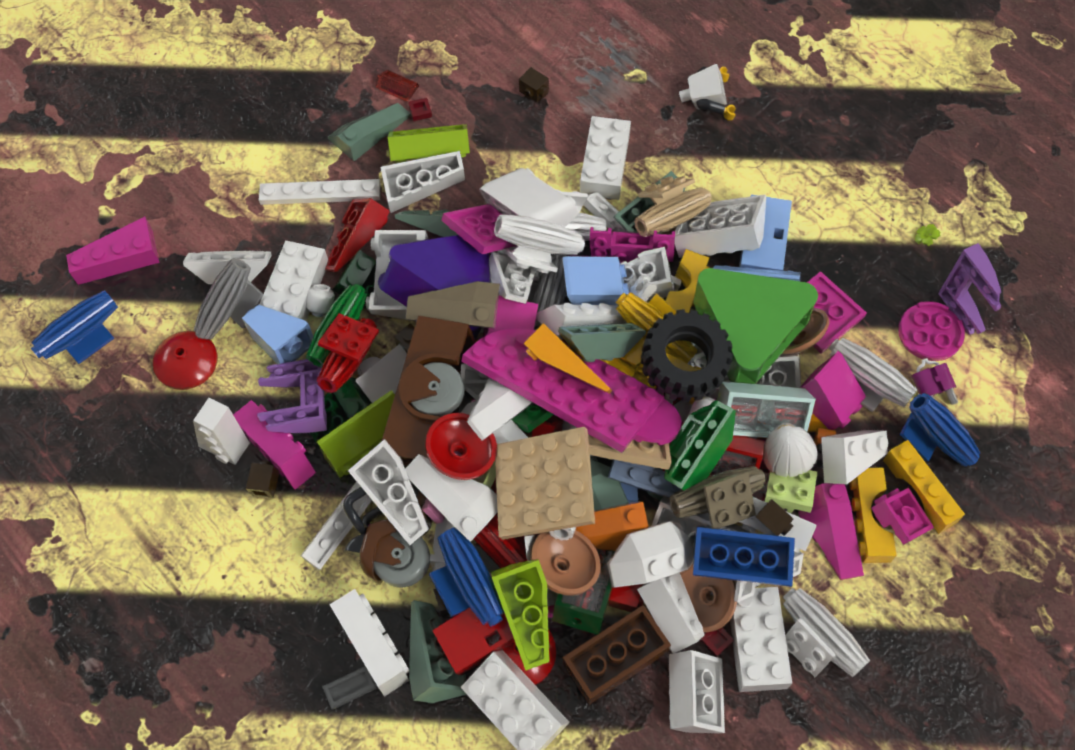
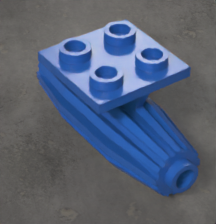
M105 290L79 302L51 322L31 342L34 345L31 350L38 358L43 356L45 359L67 350L77 363L80 364L115 339L102 323L118 306Z
M926 393L919 394L913 398L909 406L911 414L900 433L904 440H909L924 461L930 460L936 446H938L945 454L963 466L975 464L980 457V451L969 432L945 406Z
M454 527L446 530L437 537L446 566L430 572L429 576L450 616H455L470 607L483 625L488 623L491 627L503 620L501 616L505 612L494 582L479 553L458 529Z

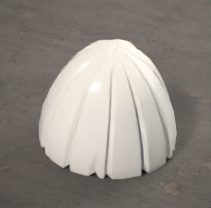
M791 423L778 425L770 432L765 441L763 461L771 472L775 471L776 475L794 477L798 474H803V472L806 473L817 460V448L812 437L803 428L796 427Z

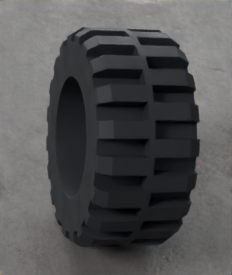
M684 309L677 310L675 315L669 312L664 315L663 319L659 318L654 322L653 328H650L647 333L641 355V364L644 365L642 371L644 376H649L648 383L651 387L656 385L658 387L657 392L661 395L664 393L669 394V399L676 400L679 397L682 398V402H689L693 397L695 401L703 399L704 395H711L722 384L730 369L733 358L731 350L733 347L730 340L726 341L729 335L725 329L721 330L719 328L721 324L717 320L711 321L709 319L710 315L706 313L702 316L697 314V310L691 309L689 313H685ZM675 341L692 342L704 352L707 364L698 371L681 370L669 361L665 352L666 346Z

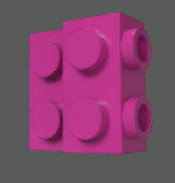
M897 488L887 495H883L874 501L875 506L871 508L883 528L889 525L892 526L895 535L903 545L934 528L909 488L901 492Z

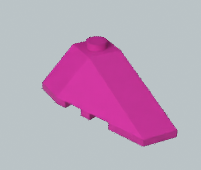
M824 483L815 486L811 513L798 510L799 517L817 525L812 538L819 544L825 553V558L840 580L864 576L850 500L845 484Z

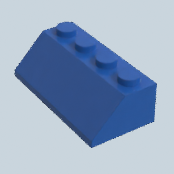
M697 527L694 543L693 575L792 587L795 538Z

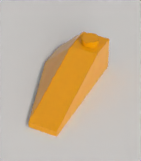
M544 323L524 342L528 347L526 353L535 361L539 358L541 361L610 394L613 391Z

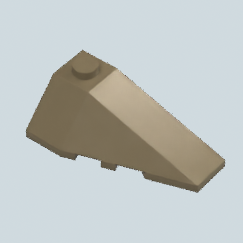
M477 281L409 296L406 319L417 320L419 315L466 323L472 327L495 329L500 284Z

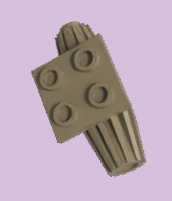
M755 466L728 470L713 475L684 491L680 490L669 497L671 510L677 518L709 513L712 529H720L756 516L752 494L763 488L765 475L761 469H757Z

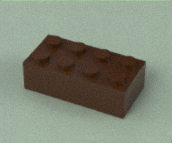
M642 605L599 633V635H596L563 657V665L590 705L667 654L671 644L645 606Z

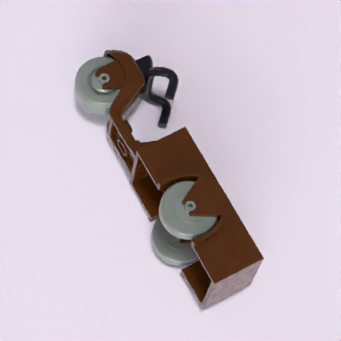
M418 315L382 441L386 440L401 458L404 468L418 454L428 458L425 440L429 428L437 419L447 414L461 413L465 406L471 403L468 397H473L464 389V383L461 378V364H465L461 362L462 356L476 343L469 324ZM362 487L346 496L343 508L347 517L361 535L352 538L346 545L344 552L360 557L362 571L370 580L379 585L384 581L390 586L403 588L419 582L427 573L430 565V550L422 536L409 545L388 518L370 524L372 520L383 514L378 506L366 513L361 520L353 508V503L367 493ZM419 490L416 498L422 510L426 496ZM422 510L430 530L433 520Z

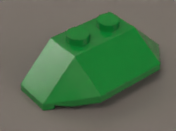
M715 400L710 405L691 413L682 425L677 437L669 445L671 465L669 470L665 469L664 479L683 491L707 479L733 440L736 411Z

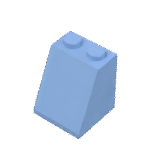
M563 257L567 296L571 304L582 305V303H588L590 305H599L600 303L616 305V300L623 293L626 295L629 293L628 284L624 283V277H627L624 264H620L618 257Z
M257 305L254 309H250L242 317L251 338L277 364L296 361L308 351L313 339L310 326L305 320L262 305Z

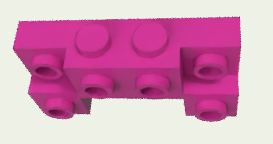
M594 227L590 228L591 257H618L621 264L638 258V254L644 251L665 247L668 262L674 261V231H672V235L657 234V231L654 230V235L643 237L639 233H612V228H608V231H594Z

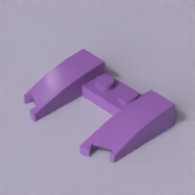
M979 243L962 251L938 293L949 309L959 320H962L968 335L973 334L974 329H976L977 334L986 330L977 306L968 292L972 282L994 311L1001 308L999 302L1001 289L995 270Z
M307 359L267 366V371L271 374L268 378L260 377L258 379L259 386L300 387L301 406L257 413L260 422H267V431L284 433L327 431L324 390L316 382L322 367L314 365Z

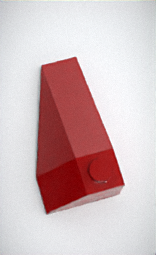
M372 198L353 199L342 220L345 226L342 231L338 232L336 237L339 243L332 249L325 270L328 272H338L375 235V230H380L387 223V216L390 211Z

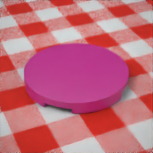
M925 301L917 303V305L905 311L899 322L898 332L902 344L910 353L920 359L927 358L929 361L946 360L955 355L964 342L965 328L962 320H959L949 310L948 306L938 302Z
M663 399V402L633 440L640 443L643 440L657 443V445L672 442L677 437L682 425L679 412L670 402Z

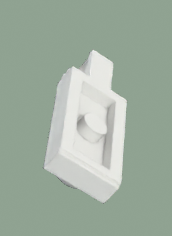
M598 192L588 195L584 203L588 211L596 217L605 219L606 227L612 228L613 232H626L613 218L619 212Z

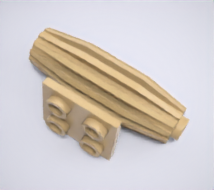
M672 176L663 178L660 184L648 185L645 187V191L638 193L639 198H650L655 205L635 218V228L643 237L654 235V230L657 231V234L668 231L694 218L710 206L711 193L703 187L683 192V188L695 183V179H685V176L675 179Z

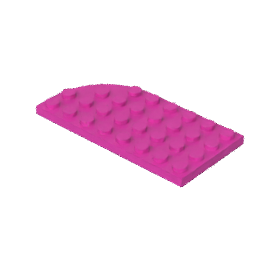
M507 329L497 331L478 340L463 354L461 362L577 428L585 427L589 435L621 453L624 452L665 397V395H661L655 389L650 388L600 359H595L594 362L582 361L613 390L610 394L541 361L539 358L535 361L526 353L528 347L524 342L536 330Z

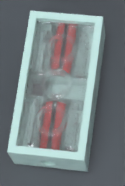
M722 382L717 401L736 411L733 435L765 438L782 423H791L796 427L803 428L807 432L816 400L805 388Z

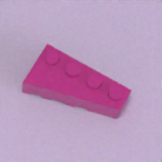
M146 217L66 255L69 273L78 285L160 263L153 230Z
M251 400L233 416L245 436L260 450L268 461H271L283 477L285 476L289 484L296 490L316 473L304 454L306 449L299 441H293L294 437L291 433L267 431V422H260L257 413L267 412L262 404L257 406Z

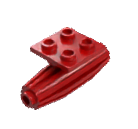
M339 313L318 341V346L331 351L316 381L322 390L330 393L336 392L354 374L379 333V329H377L373 320L360 318L357 321Z
M496 515L473 538L500 568L527 561L526 548L524 546L525 536L504 540L499 538L498 516Z

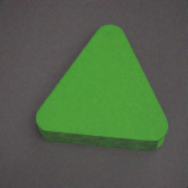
M707 268L700 272L693 304L699 315L703 316L704 313L710 315L709 319L711 321L717 320L721 324L719 328L721 330L725 329L729 335L726 341L730 340L733 347L731 350L733 358L727 373L730 382L756 384L808 324L818 299V292L813 285L806 282Z

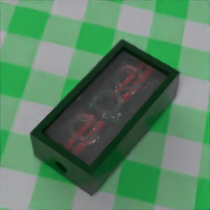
M596 549L601 565L597 581L589 590L579 595H563L558 593L552 621L599 635L613 588L607 563L610 558H613L616 551Z

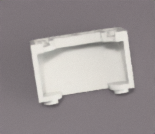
M519 168L485 183L479 189L487 204L492 205L499 212L503 211L507 215L527 216L566 227L579 214L575 207L576 202L569 195L564 196L537 178L528 168Z
M375 230V238L371 239V249L375 250L377 256L374 293L371 292L370 297L366 298V308L371 314L408 320L406 319L407 307L383 292L378 286V279L382 273L386 272L389 265L390 249L399 244L429 240L426 230Z

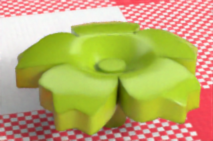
M928 224L927 227L922 226L916 231L915 242L930 246L933 244L932 239L936 240L940 237L941 232L937 230L934 224Z

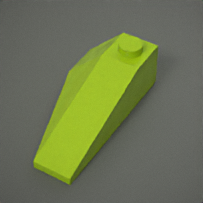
M539 559L514 563L492 571V580L525 670L548 663L547 581Z

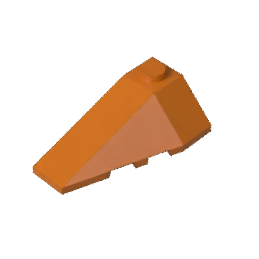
M636 501L595 510V524L578 526L575 530L586 536L596 549L616 551L627 534L648 528L644 504L642 501Z

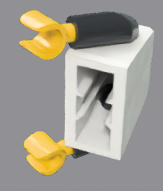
M717 64L710 67H701L695 74L689 76V88L679 91L681 101L692 100L696 109L708 110L719 114L724 113L725 119L733 120L735 117V106L728 105L727 108L725 107L727 101L723 82H727L730 76L727 73V68L721 67L719 70Z

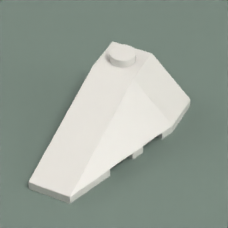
M665 247L644 251L638 254V258L628 263L626 261L621 263L626 268L627 277H624V283L628 284L629 291L641 274L649 275L651 278L650 282L656 284L657 289L654 295L657 293L661 298H665L669 291H674Z

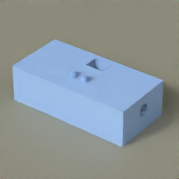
M766 197L764 236L760 248L752 251L741 250L739 267L783 271L791 200Z

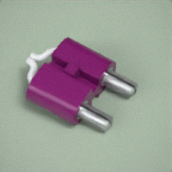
M927 358L921 360L922 364L917 367V373L911 375L918 393H926L934 398L933 396L946 392L950 404H957L958 400L953 390L957 386L947 363L939 365L938 362L929 361ZM925 362L936 365L933 368L920 371L925 366Z

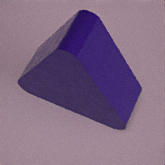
M459 235L399 244L390 249L389 265L386 272L382 273L378 279V286L383 292L407 307L409 296L477 281L490 283L489 253L481 254L477 252L472 245L464 241ZM470 326L476 341L482 327Z

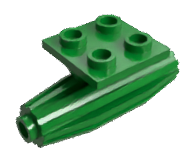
M357 284L349 285L331 305L315 331L307 351L306 359L318 367L323 366L331 351L318 346V341L339 313L354 320H359L367 298L365 289Z

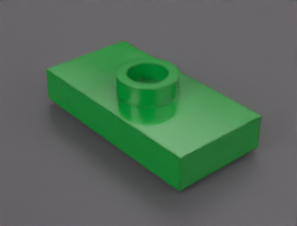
M534 403L511 420L522 431L530 433L554 414Z

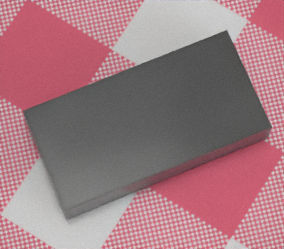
M366 666L322 686L332 710L377 689L374 679Z

